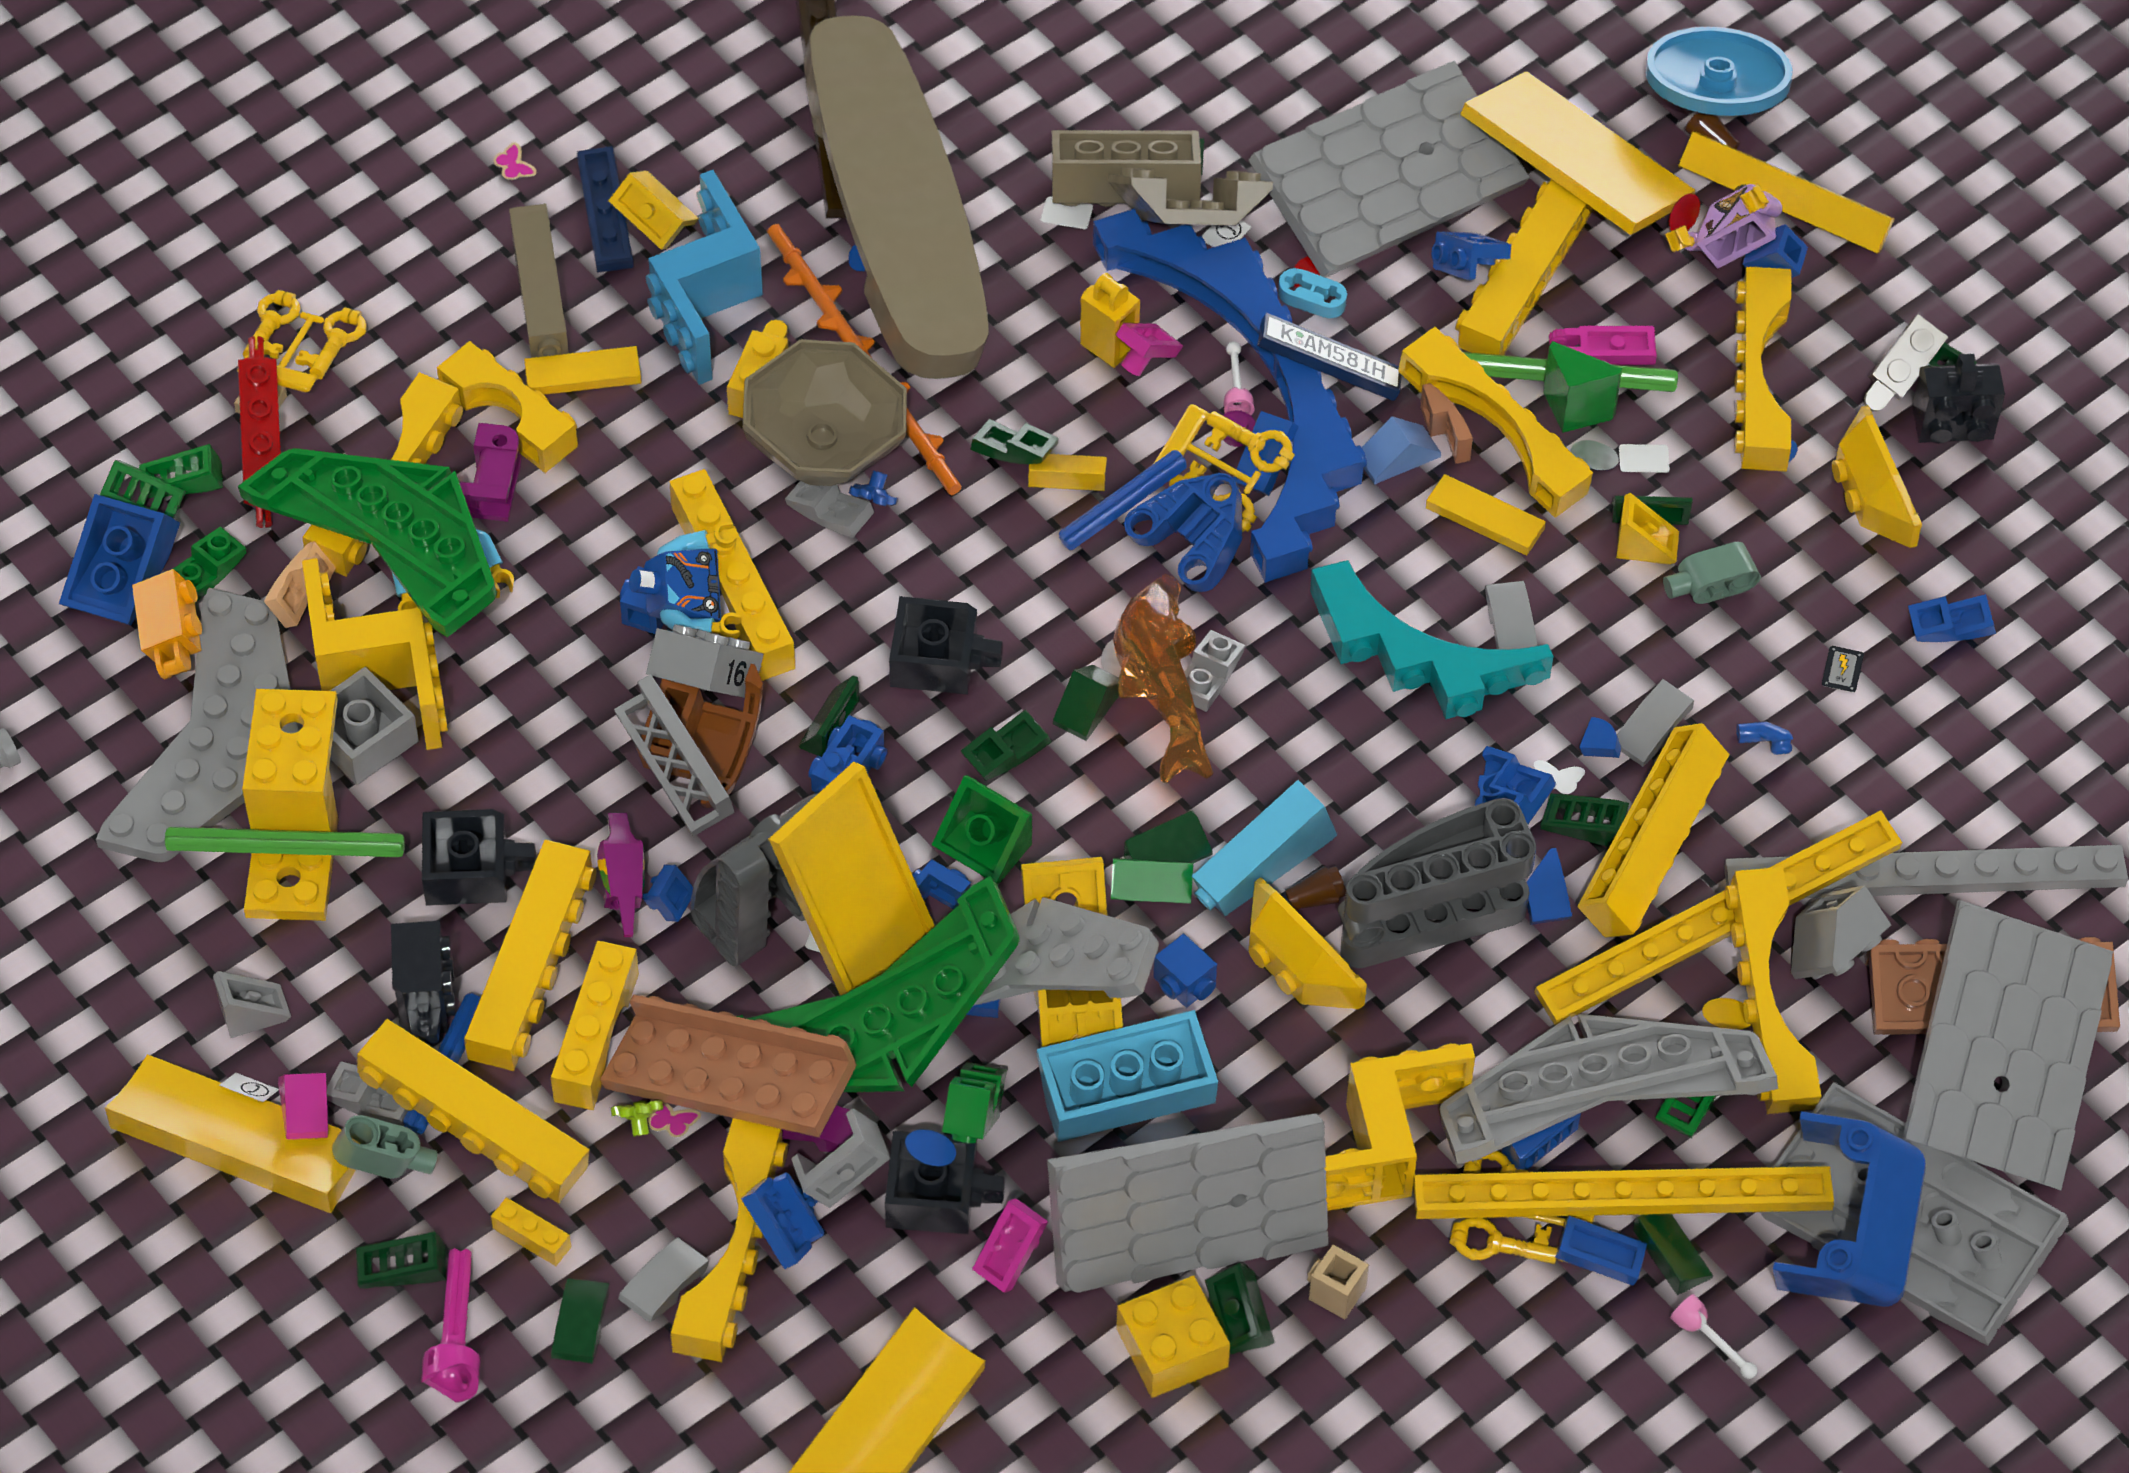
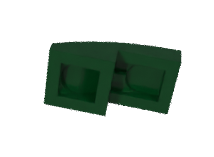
M989 419L972 438L970 450L1005 462L1040 464L1056 447L1059 438L1028 423H1025L1017 432Z
M1024 710L997 732L990 727L963 748L961 753L986 781L1023 763L1049 745L1051 740L1033 717Z
M567 1279L551 1350L552 1359L593 1364L601 1337V1322L609 1297V1283Z

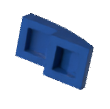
M1986 594L1948 604L1946 596L1908 606L1917 642L1960 641L1996 634Z

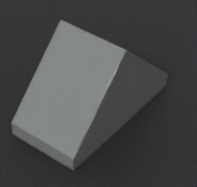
M220 971L213 975L219 1004L230 1038L280 1024L291 1018L280 984Z

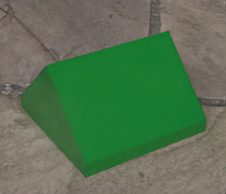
M1552 341L1549 346L1543 393L1562 433L1612 420L1616 413L1622 368Z
M965 775L931 845L983 877L991 876L999 884L1032 845V813L970 776Z

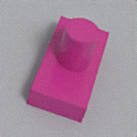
M1123 323L1116 334L1118 338L1131 347L1121 365L1128 372L1136 376L1142 374L1151 358H1176L1183 347L1180 342L1157 324Z
M1017 1198L1009 1200L972 1270L1003 1293L1011 1291L1031 1253L1038 1247L1040 1237L1048 1221Z

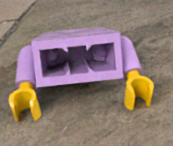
M1739 185L1733 193L1716 201L1709 207L1699 232H1688L1686 226L1666 233L1665 236L1672 252L1683 248L1689 251H1703L1718 269L1776 238L1775 217L1781 214L1782 204L1769 192L1762 191L1759 185Z

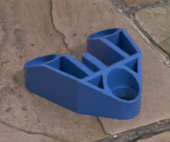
M1225 473L1180 480L1131 510L1125 517V531L1133 542L1141 546H1153L1174 532H1178L1188 543L1193 545L1178 565L1179 577L1186 587L1192 591H1209L1225 575L1242 541V494L1240 488L1232 476ZM1219 485H1230L1232 492L1229 498L1224 501L1213 499L1214 492ZM1145 520L1153 521L1152 528L1146 534L1139 535L1134 533L1133 527L1137 523ZM1196 566L1207 567L1206 574L1200 580L1194 581L1187 578V572L1191 568Z

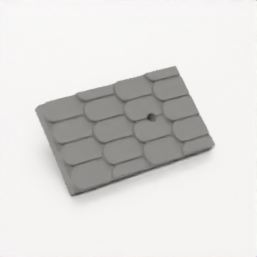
M1455 60L1411 78L1400 86L1368 98L1362 104L1311 124L1300 132L1266 145L1262 150L1255 152L1248 161L1255 172L1261 173V180L1273 182V189L1269 192L1270 196L1321 276L1326 278L1514 190L1524 185L1530 178L1522 164H1519V160L1513 151L1460 115L1465 102L1477 97L1467 79L1463 77V73Z
M1957 900L1903 1138L2061 1190L2076 1132L2074 1129L2102 1012L2101 1006L2112 965L2113 951ZM2000 1076L2003 1083L2001 1088L1996 1090L1994 1081Z
M1833 1082L1812 1113L1867 1121L1918 1147L1925 1158L1926 1172L1906 1289L1902 1298L1929 1311L1930 1316L1988 1346L1996 1335L1997 1330L2000 1329L2018 1302V1298L2022 1296L2038 1268L2041 1267L2057 1243L2058 1238L2061 1237L2069 1225L2067 1215L1973 1161L1904 1139L1905 1122ZM1800 1129L1774 1167L1830 1166L1834 1195L1833 1210L1759 1213L1762 1214L1764 1219L1810 1242L1812 1247L1819 1251L1825 1244L1837 1239L1856 1242L1869 1165L1848 1160L1841 1152L1840 1146L1804 1141L1802 1129Z
M1310 1114L1048 1159L1056 1283L1064 1292L1069 1290L1083 1292L1129 1280L1135 1284L1201 1267L1215 1269L1261 1257L1265 1260H1270L1328 1246L1324 1121L1317 1114Z

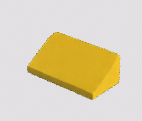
M1049 454L1042 463L1029 464L1028 487L1105 491L1107 457Z

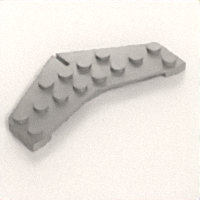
M208 588L201 607L200 622L202 634L199 635L201 651L197 652L190 721L103 822L96 838L98 848L154 862H166L181 852L166 849L165 832L167 828H212L245 802L242 787L256 689L291 690L277 617L264 601ZM297 722L286 724L282 730L286 733L298 732Z
M1042 897L1040 904L1034 899L1010 914L1019 933L1018 946L974 1005L1042 989L1105 991L1109 998H1127L1143 994L1159 942L1149 928L1045 897Z
M1578 1014L1579 1027L1584 1038H1579L1571 1017H1567L1473 1081L1472 1084L1467 1085L1445 1100L1440 1106V1117L1456 1164L1477 1161L1486 1155L1606 1101L1741 1094L1757 1095L1778 1089L1777 1075L1759 1037L1751 1031Z

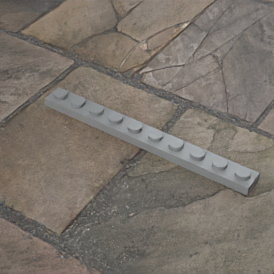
M2122 845L1891 853L1805 898H1818L1823 893L1864 885L1872 896L2126 887L2128 875ZM1789 857L1726 859L1724 865L1726 886L1730 885L1735 871L1769 868Z

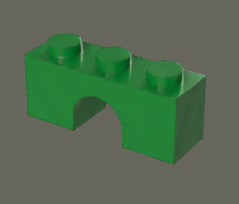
M967 1062L961 1069L960 1077L955 1076L949 1083L942 1132L952 1134L953 1140L963 1143H976L977 1138L984 1139L1000 1117L1007 1069Z

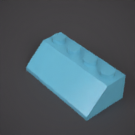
M1195 1010L1036 1049L1046 1107L1058 1142L1216 1102L1218 1079Z

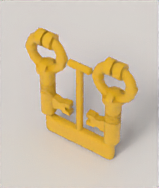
M277 290L276 293L269 294L258 302L257 313L262 322L253 335L255 336V349L257 350V336H261L264 338V355H270L271 358L278 359L279 353L283 352V345L278 343L271 344L268 341L274 330L279 329L281 325L294 321L299 315L301 319H305L304 325L279 365H277V384L307 393L311 390L317 379L323 378L339 350L345 347L347 343L356 341L365 335L366 321L362 317L361 311L346 307L342 311L329 315L325 320L323 317L313 314L300 313V304L296 299V295ZM271 303L291 308L288 314L280 316L273 310H266ZM340 320L357 327L354 332L347 334L342 329L333 328L335 322ZM324 322L323 329L328 341L320 354H309L307 351L300 350L299 356L295 358V364L301 366L308 365L310 367V374L285 368L312 323L322 324ZM249 343L243 351L244 359L249 358Z
M1191 404L1186 409L1154 463L1172 450H1178L1183 456L1188 450L1247 483L1244 493H1241L1242 505L1245 508L1242 512V532H1249L1252 527L1251 523L1254 524L1257 516L1254 515V505L1246 494H1250L1261 476L1260 471L1273 473L1281 469L1286 470L1290 464L1289 461H1292L1295 454L1292 453L1293 449L1290 439L1282 431L1268 430L1255 434L1216 411L1210 414L1200 407ZM1207 420V424L1213 427L1212 435L1208 436L1204 442L1207 447L1210 448L1213 444L1212 449L1218 452L1222 445L1221 441L1227 436L1232 437L1248 447L1251 461L1259 471H1255L1252 477H1249L1192 445L1191 443L1203 423ZM1269 439H1275L1283 446L1278 453L1280 457L1276 456L1272 464L1262 460L1259 456V452L1264 449L1266 441ZM1193 460L1189 467L1190 472L1184 476L1178 474L1170 480L1169 486L1180 480L1203 476L1207 468L1202 464L1198 468L1199 463ZM1231 493L1218 496L1214 494L1213 499L1224 501L1229 498Z
M1499 1151L1486 1155L1477 1161L1466 1162L1463 1174L1480 1173L1482 1160L1489 1159L1490 1161H1497L1502 1166L1500 1173L1528 1172L1523 1169L1518 1170ZM1595 1215L1572 1217L1593 1224ZM1555 1216L1524 1217L1564 1226L1566 1221L1564 1218ZM1465 1218L1460 1222H1455L1452 1226L1450 1244L1455 1246L1460 1254L1472 1261L1488 1259L1492 1255H1497L1501 1252L1510 1255L1514 1254L1515 1256L1519 1255V1257L1524 1256V1258L1555 1264L1557 1248L1548 1246L1549 1241L1547 1240L1550 1238L1552 1227L1547 1226L1546 1230H1542V1225L1536 1224L1534 1232L1536 1237L1534 1241L1525 1242L1524 1240L1520 1241L1519 1239L1515 1240V1238L1503 1236L1493 1223L1484 1218ZM1469 1227L1482 1228L1488 1232L1487 1248L1477 1250L1466 1246Z

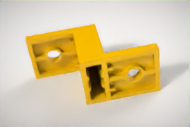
M317 558L302 560L321 690L331 691L364 667L372 672L389 690L417 686L426 749L442 748L440 732H446L448 729L432 625L429 622L423 623L422 612L419 608L335 620L328 572L320 573Z
M256 689L242 787L250 829L337 832L339 819L329 769L338 702L336 691ZM291 722L303 725L302 729L296 733H286L282 730L286 724ZM251 853L244 904L245 918L326 921L334 855ZM288 875L300 878L299 882L292 887H284L279 884V881Z
M1102 857L1021 864L1024 905L1034 899L1040 904L1042 897L1055 900L1059 894L1067 892L1076 897L1074 906L1107 915ZM1050 989L1033 991L1039 1013L1041 1048L1123 1028L1121 998H1109L1105 991Z
M1450 1043L1438 1049L1421 1052L1407 1050L1396 1056L1384 1058L1366 1057L1358 1062L1350 1063L1346 1106L1357 1149H1347L1336 1155L1325 1156L1327 1211L1412 1197L1417 1155L1405 1109L1443 1103L1467 1085L1472 1084L1475 1063L1472 1043L1464 1045Z

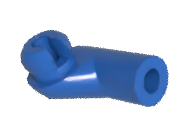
M1770 722L1743 723L1736 726L1739 744L1771 741V752L1774 755L1790 754L1792 751L1791 740H1793V737L1787 729Z

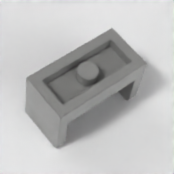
M854 1108L846 1113L854 1135L818 1165L799 1153L791 1158L803 1192L828 1208H831L890 1159L878 1124Z

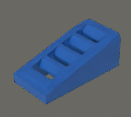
M1581 1113L1504 1147L1502 1154L1518 1170H1528L1578 1129Z

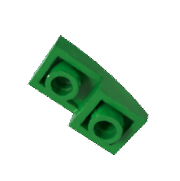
M218 527L191 546V557L173 569L185 580H190L197 591L198 600L206 595L208 588H214L239 563L246 554V547L222 527Z

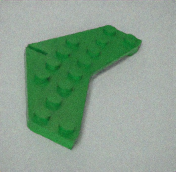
M295 448L282 452L238 485L240 496L253 506L372 544L432 627L447 638L496 598L497 591L493 576L455 471L451 473L450 467Z
M989 876L972 885L957 899L959 905L880 976L844 995L747 1019H762L772 1025L786 1028L798 1027L809 1033L822 1036L835 1035L846 1041L857 1066L843 1092L904 1091L892 1059L897 1058L906 1082L913 1087L1017 948L1019 933L997 883ZM743 1015L736 1016V1017H740V1018L746 1019Z

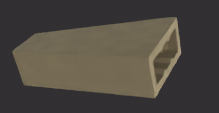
M545 203L509 208L514 256L531 358L569 354L547 205Z

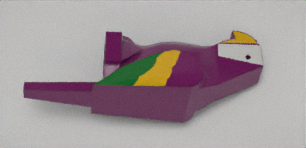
M608 813L609 836L606 840L600 842L597 852L598 867L604 887L606 888L603 899L604 908L619 910L624 937H633L635 908H640L644 890L645 862L643 842L636 839L631 833L627 813Z

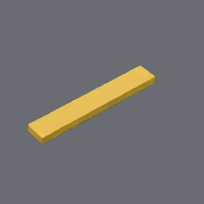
M1692 132L1678 165L1732 190H1735L1739 185H1759L1762 191L1769 192L1781 202L1782 212L1876 253L1881 252L1894 222V218L1698 132Z

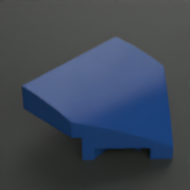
M786 1172L773 1179L768 1177L760 1181L741 1198L784 1270L797 1264L812 1248L811 1242L824 1236V1229H822L814 1214L813 1206L819 1201L804 1193L802 1188L797 1186L790 1174Z

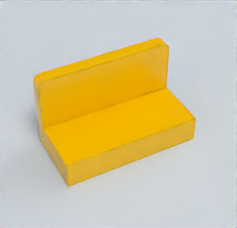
M648 171L629 173L608 200L661 250L669 247L684 226L695 225L698 221V217Z

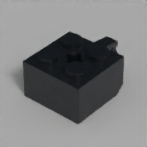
M1959 354L1956 365L1921 366L1912 405L1919 443L1933 442L1941 444L1950 441L1981 442L1984 440H1994L2005 396L2000 365L1997 363L1975 364V354Z
M899 596L889 658L890 687L968 695L971 670L980 669V667H1001L1003 642L987 639L977 634L976 608L963 602Z
M494 809L422 813V884L426 906L507 902V876L515 875V872L529 871L534 867L536 862L535 844L515 843V840L507 839L504 814Z
M440 921L391 924L392 988L396 994L399 1026L424 1043H438L440 1033H447L449 1029L448 1017L456 1015L455 995L452 992V981H455L454 960L451 957L450 936H442Z
M893 1131L885 1196L886 1228L969 1234L971 1208L981 1207V1203H1003L1005 1179L1001 1176L984 1174V1170L976 1169V1143L958 1142L952 1139V1135H944L955 1146L956 1157L948 1165L931 1166L918 1161L908 1152L905 1140L911 1132Z

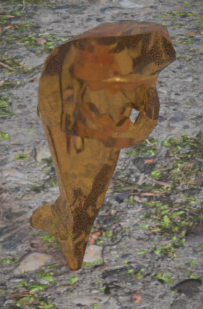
M1167 574L1162 575L1131 598L1117 622L1113 639L1116 657L1121 666L1119 675V695L1121 699L1140 696L1147 698L1170 727V742L1160 764V779L1162 783H1168L1182 770H1191L1205 779L1210 778L1214 774L1201 737L1200 724L1190 687L1180 659L1188 656L1196 648V633L1189 625L1176 617L1178 611H1180L1178 599L1182 587L1179 581Z

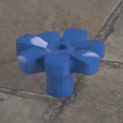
M873 470L869 484L861 485L855 483L853 486H850L848 492L855 497H862L867 500L873 499V503L885 507L886 505H896L898 499L889 495L883 489L888 474Z

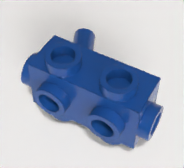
M849 715L841 728L835 727L827 744L828 748L823 756H817L810 766L808 777L811 778L812 791L815 792L814 794L822 791L853 761L865 766L867 773L871 768L878 770L884 763L887 755V748L884 747V730L871 721L859 720Z

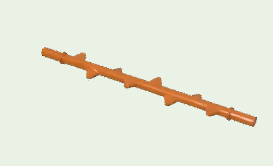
M779 224L770 226L767 230L768 235L783 255V261L791 267L783 278L784 284L804 286L823 313L816 323L817 326L836 331L843 342L855 343L871 357L868 351L875 344L874 339L856 335L834 304L835 300L842 293V288L839 285H821L802 258L800 249L793 245ZM900 382L904 387L907 388L908 393V391L910 390L909 384L907 382ZM906 408L907 435L925 459L927 468L934 472L948 494H957L962 486L945 463L943 454L937 451L944 441L943 438L938 435L924 433L908 408Z

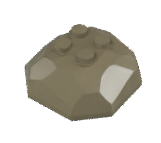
M800 339L745 379L743 431L746 439L755 448L795 479L809 485L834 486L848 482L884 458L903 441L906 436L907 388L853 342Z

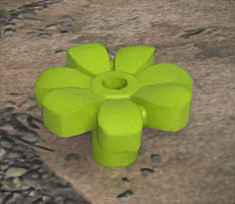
M653 1100L649 1103L637 1101L633 1102V1106L616 1105L610 1108L611 1116H620L621 1118L631 1120L633 1136L649 1134L647 1118L654 1112L661 1111L663 1109L662 1100Z

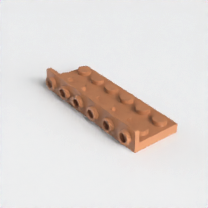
M2096 937L2078 939L2113 951L2112 965L2101 1006L2102 1012L2097 1032H2117L2120 1028L2113 942H2101ZM1887 939L1882 940L1877 946L1867 951L1865 964L1869 965L1874 1035L1927 1034L1947 944H1940L1935 939H1923L1915 944H1899L1897 940Z
M633 995L630 1005L635 1013V1017L600 1080L604 1088L652 1100H662V1102L820 1137L857 1064L847 1042L835 1035L822 1036L809 1033L798 1027L786 1028L772 1025L762 1019L749 1020L736 1017L725 1011L717 1013L700 1009L692 1004L680 1005L666 1002L656 996L643 997Z

